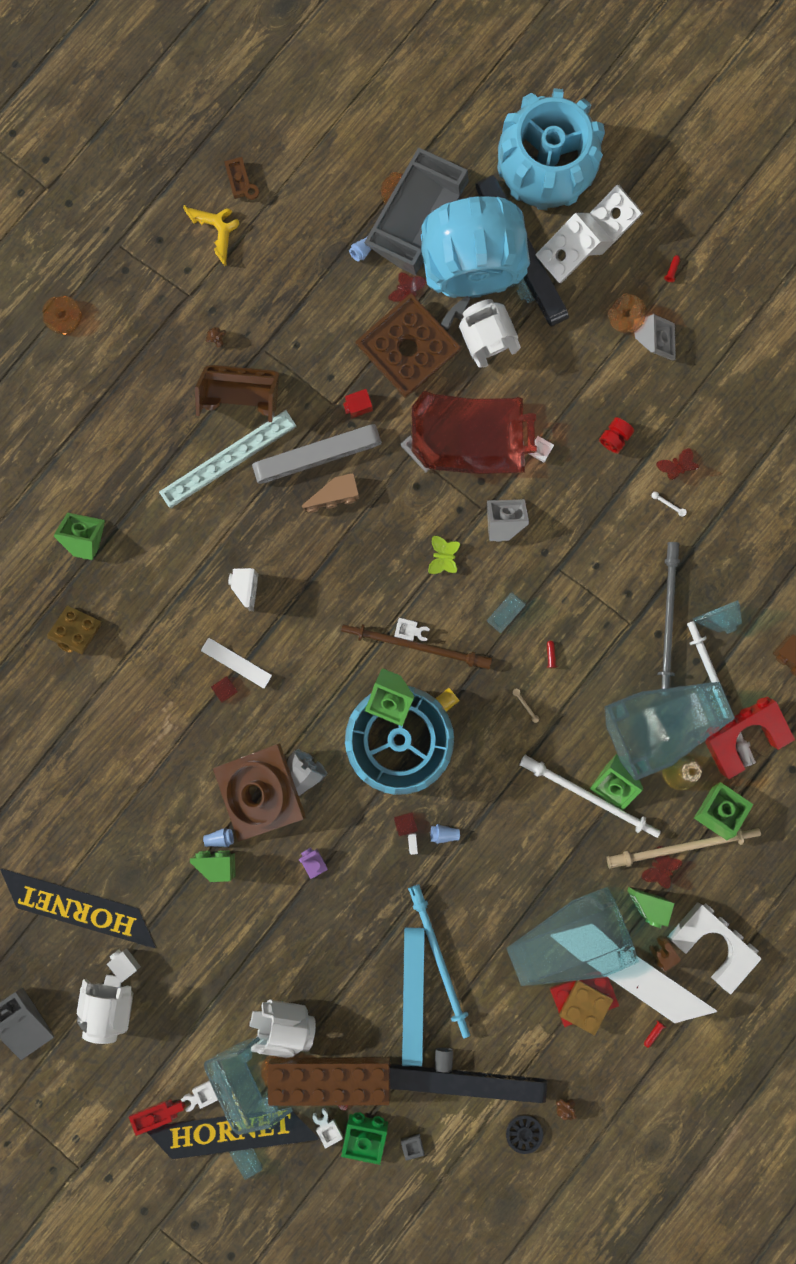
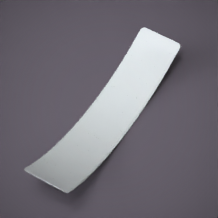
M210 638L207 639L201 649L205 654L262 688L266 687L272 677L269 673Z

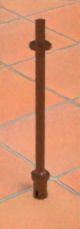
M362 624L361 628L342 625L341 632L358 635V641H361L362 637L464 661L469 667L477 666L489 670L492 658L476 655V652L464 654L365 630V624Z

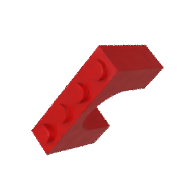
M769 697L757 700L756 704L742 709L736 716L725 719L721 725L710 728L706 734L702 735L720 773L726 778L731 779L746 770L736 751L737 737L746 727L760 725L769 744L778 750L795 740L775 700Z

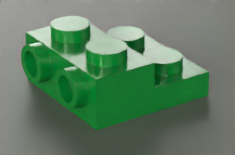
M361 1112L349 1114L341 1157L380 1165L387 1135L388 1121H385L380 1116H375L374 1118L365 1117Z

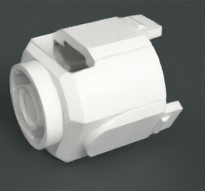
M487 299L470 306L463 312L464 318L461 320L459 328L478 367H487L486 358L498 354L509 348L512 355L521 348L518 335L503 304L494 303L493 300Z
M106 975L104 984H91L87 979H83L77 1007V1023L83 1030L82 1038L84 1040L97 1044L114 1043L117 1040V1035L123 1034L128 1030L133 1000L131 986L121 987V982L113 975Z
M268 1000L262 1003V1011H253L249 1026L258 1029L257 1044L251 1047V1052L289 1058L295 1056L300 1051L308 1052L315 1036V1018L308 1016V1010L305 1005Z

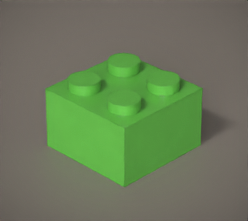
M719 782L711 788L694 819L727 841L736 836L754 804Z

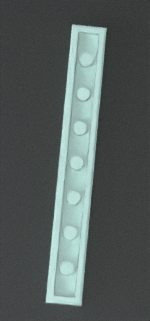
M285 410L274 417L272 423L266 422L162 489L159 493L171 509L297 426Z

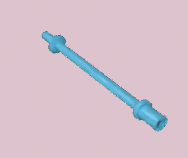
M420 884L408 888L414 903L413 909L420 914L455 1014L451 1020L458 1022L463 1038H467L470 1036L465 1021L468 1012H462L426 911L428 902L424 899Z

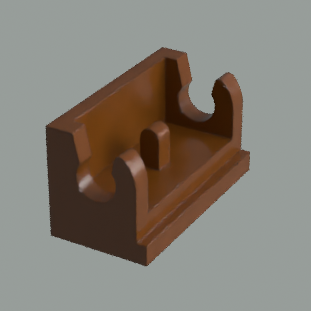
M659 936L656 940L661 949L656 952L650 945L649 950L655 958L654 962L665 972L679 963L681 959L670 942Z

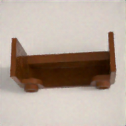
M219 365L204 367L195 386L196 416H200L203 408L215 410L221 403L257 406V410L262 415L268 416V422L272 423L277 406L279 373L273 370Z

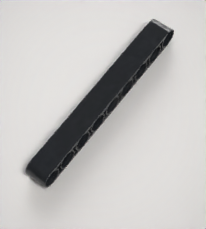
M490 175L475 183L480 197H500L507 200L494 175ZM527 237L530 265L527 267L528 273L524 276V280L550 327H553L569 318L568 311L544 266L535 255L536 252Z
M390 1064V1089L533 1103L546 1102L548 1081L542 1078L461 1070L438 1072L435 1068Z

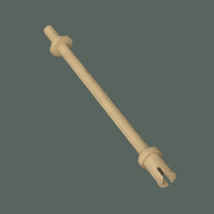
M759 828L747 831L739 829L736 836L727 841L718 836L635 854L625 851L620 855L608 856L607 864L609 869L625 865L630 867L635 861L738 841L740 845H743L744 839L761 836Z

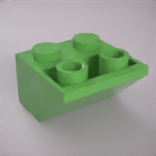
M220 850L215 854H210V851H199L190 858V863L210 882L231 881L235 878V853L230 854V850Z

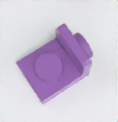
M309 848L301 853L302 857L299 858L300 863L302 862L310 879L328 870L317 848L315 850Z

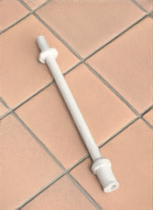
M694 621L687 623L694 640L690 642V645L696 644L726 718L734 717L703 641L707 638L706 636L701 638ZM740 732L736 740V751L739 752L744 767L755 764L756 761L749 748L751 746L750 743L743 739Z
M527 755L523 756L519 765L534 772L535 776L543 775L635 825L637 833L642 829L656 838L660 835V830L645 823L646 817L643 816L641 819H638L546 769L545 763H539Z

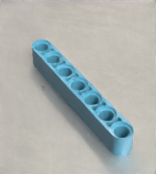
M405 927L402 1066L422 1067L424 928Z

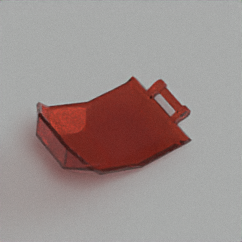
M423 391L411 408V451L425 468L432 470L471 474L525 473L524 454L537 453V446L535 445L536 414H523V398L471 399ZM523 422H527L528 446H524Z

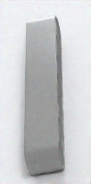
M372 424L253 463L252 467L257 483L262 484L376 447L382 442L376 425Z

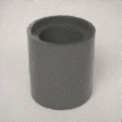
M436 1048L435 1070L438 1072H451L453 1049Z

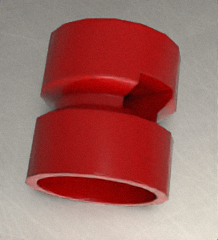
M615 417L608 426L609 430H605L599 441L609 451L618 454L625 445L624 441H628L635 431L625 420Z

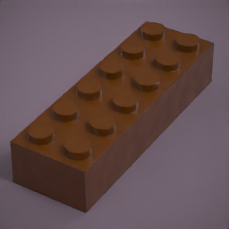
M390 1057L271 1058L268 1063V1106L390 1104Z

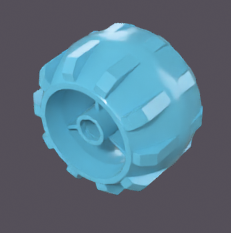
M554 88L552 97L538 99L533 93L523 97L521 109L517 113L507 114L498 145L497 168L499 176L504 179L506 185L511 190V196L517 201L521 200L537 207L538 210H547V208L562 205L570 206L577 202L578 196L592 185L603 156L601 153V143L605 135L603 123L593 122L589 116L591 104L586 99H581L578 103L563 98V89ZM525 139L538 150L537 158L539 163L532 159L524 149L522 143ZM575 150L578 151V158L575 161L564 166L553 167L558 163L562 154Z
M478 196L447 203L427 215L421 226V251L425 264L427 285L437 293L442 292L451 298L481 297L482 295L505 291L510 285L518 284L528 273L527 267L530 265L524 216L516 204L505 198Z
M410 686L408 687L413 693L414 699L409 711L416 713L423 719L430 733V747L426 756L410 745L411 735L400 725L399 728L390 732L387 744L370 751L368 742L369 732L372 724L378 718V716L365 711L371 694L357 705L346 727V753L354 771L369 786L388 794H410L427 788L445 771L453 752V727L443 706L427 692ZM397 734H402L405 737V743L401 746L394 743V737ZM388 747L398 752L410 749L423 758V761L409 770L394 771L380 765L373 757V754Z

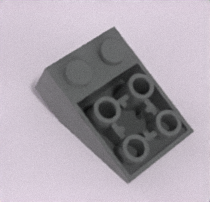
M23 987L0 1002V1040L20 1060L55 1037Z

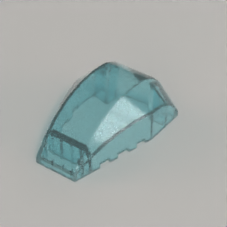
M720 682L642 691L605 706L607 730L620 762L634 780H639L674 765L680 758L686 756L692 749L703 743L709 736L734 719Z
M608 887L572 900L507 947L521 986L602 978L639 962L629 932Z

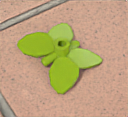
M433 536L432 545L438 553H434L433 556L437 559L431 562L428 572L430 574H438L446 570L450 573H456L457 566L453 561L455 559L453 554L458 551L460 543H447L443 538Z

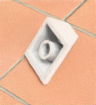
M251 568L233 569V574L230 573L228 583L243 605L249 611L254 612L258 573L255 569Z

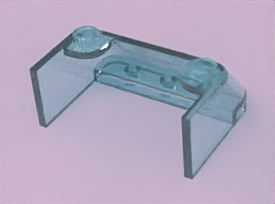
M259 1037L240 1042L211 1057L204 1063L205 1072L230 1127L238 1135L271 1128L293 1111L291 1107L278 1110L277 1106H268V1097L262 1098L246 1062L251 1060V1046L260 1041Z

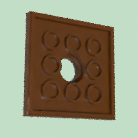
M412 293L355 341L358 348L405 399L462 349ZM411 340L417 345V352L413 356L407 357L400 353L399 346L403 341Z
M280 744L213 768L238 842L306 818ZM252 785L258 786L262 792V800L258 804L252 801V796L249 792V788Z

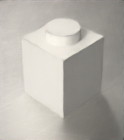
M127 948L122 952L120 949L110 956L112 960L107 963L121 983L141 967Z

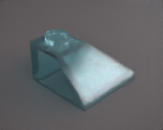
M737 600L693 618L695 623L717 632L725 631L728 634L737 630V625L742 624L740 603Z

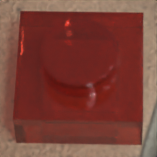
M228 676L211 686L221 703L238 693Z
M412 812L394 817L399 836L417 831Z

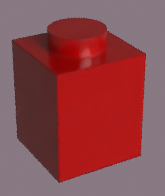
M367 389L345 396L346 402L343 403L346 414L350 413L351 418L373 411Z

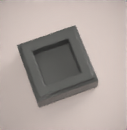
M420 1134L401 1138L405 1160L425 1156Z

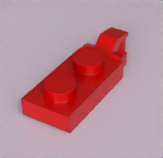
M172 1099L166 1100L131 1114L129 1120L135 1136L172 1122L178 1117L177 1113L183 1111L186 1107L185 1102L179 1100L173 1103Z

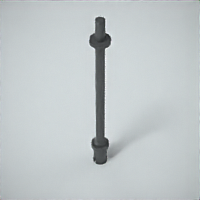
M667 542V559H665V564L668 567L663 671L657 673V675L662 676L661 694H669L670 676H675V673L670 672L675 576L676 567L680 564L678 559L680 543Z

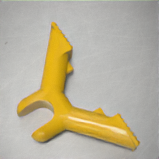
M184 205L183 208L194 224L199 222L201 226L209 224L216 227L218 239L214 242L217 246L214 250L222 264L226 266L229 233L239 226V220L235 219L230 223L223 222L232 213V210L228 208L218 214L188 208Z

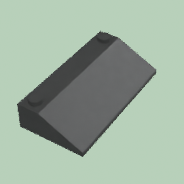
M418 147L366 238L365 245L397 267L416 276L424 262L421 251V226L427 215L444 204L459 200L469 182L468 170Z

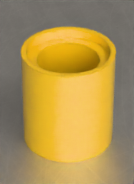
M450 688L435 698L446 712L459 702V699Z

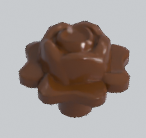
M219 327L210 329L207 332L205 341L215 343L217 347H221L224 345L222 338L226 334V330H220Z
M562 1099L556 1101L558 1116L563 1120L576 1119V1111L573 1109L576 1104L572 1099H569L567 1102Z

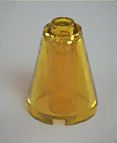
M676 752L670 754L664 760L662 775L669 787L676 790H688L701 777V768L696 758L691 754Z

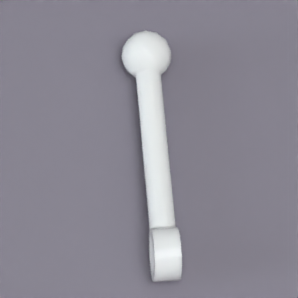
M658 492L652 493L653 499H658L677 511L679 516L683 517L686 515L685 509H679L659 496Z

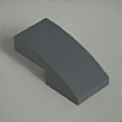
M466 296L447 313L441 323V326L447 332L454 318L462 320L463 312L468 308L471 297Z

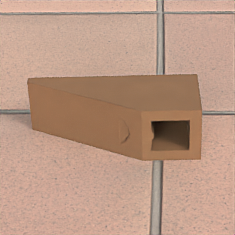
M354 474L333 478L302 505L303 511L314 513L322 507L331 509L337 507L339 503H355L356 499H359Z

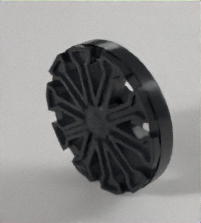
M517 1115L508 1123L506 1139L514 1151L520 1154H529L540 1147L543 1140V1130L538 1120L533 1116ZM523 1119H527L525 1126L523 1123ZM516 1121H519L520 1127L515 1123ZM513 1127L517 1131L510 1130V1128ZM519 1141L518 1146H514V1143ZM529 1142L534 1144L532 1148L529 1146ZM523 1144L526 1146L525 1150L522 1149Z

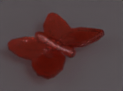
M399 273L398 281L400 285H397L398 290L393 291L388 296V299L401 302L411 293L416 296L417 293L415 291L424 287L426 279L420 276L410 278L406 273Z
M690 448L681 452L679 462L677 458H673V462L670 460H660L656 463L657 468L667 473L670 480L677 478L680 473L684 474L685 470L692 471L699 468L696 463L692 462L693 452Z
M669 855L655 857L657 863H652V866L655 868L645 870L641 878L646 882H658L665 889H669L671 885L669 875H673L672 871L677 870L683 863L678 859L670 858Z

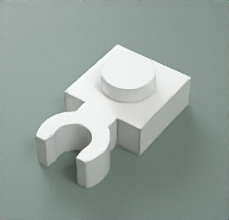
M399 618L394 637L413 641L414 636H416L420 641L426 642L427 638L422 637L421 632H429L430 629L428 627L416 628L417 622Z
M209 1080L193 1088L192 1092L194 1095L186 1094L181 1101L189 1100L191 1102V1105L185 1109L186 1112L193 1110L196 1104L201 1109L217 1101L219 1095L212 1080Z
M323 1108L322 1113L324 1117L318 1118L317 1114L314 1113L313 1120L316 1124L320 1125L316 1128V1131L326 1149L342 1140L343 1135L335 1119L328 1120V1111Z

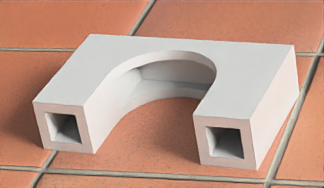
M697 902L667 938L686 954L703 935L707 933L721 934L727 941L728 955L724 963L711 978L725 991L732 994L761 960L757 955L759 951L750 943L746 945L742 941L744 937L736 930L733 932L727 928L729 924L721 917L717 919L713 915L714 910L706 903L702 905Z

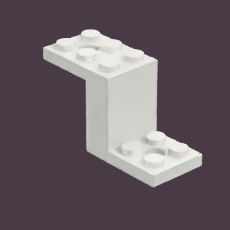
M616 185L590 213H575L535 255L559 283H562L588 256L602 255L643 212L620 185ZM616 207L621 211V215L617 219L612 216V211ZM560 250H564L566 253V258L563 261L558 258Z

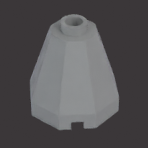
M299 749L293 751L287 762L298 796L322 781L328 774L321 763L317 761L315 764L310 754Z

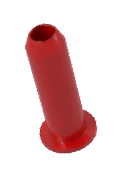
M678 255L673 257L669 271L664 276L667 282L675 281L674 276L680 262V256Z
M548 641L547 668H557L554 642Z
M656 1020L657 1024L644 1041V1045L647 1048L651 1047L661 1031L667 1028L658 1020Z

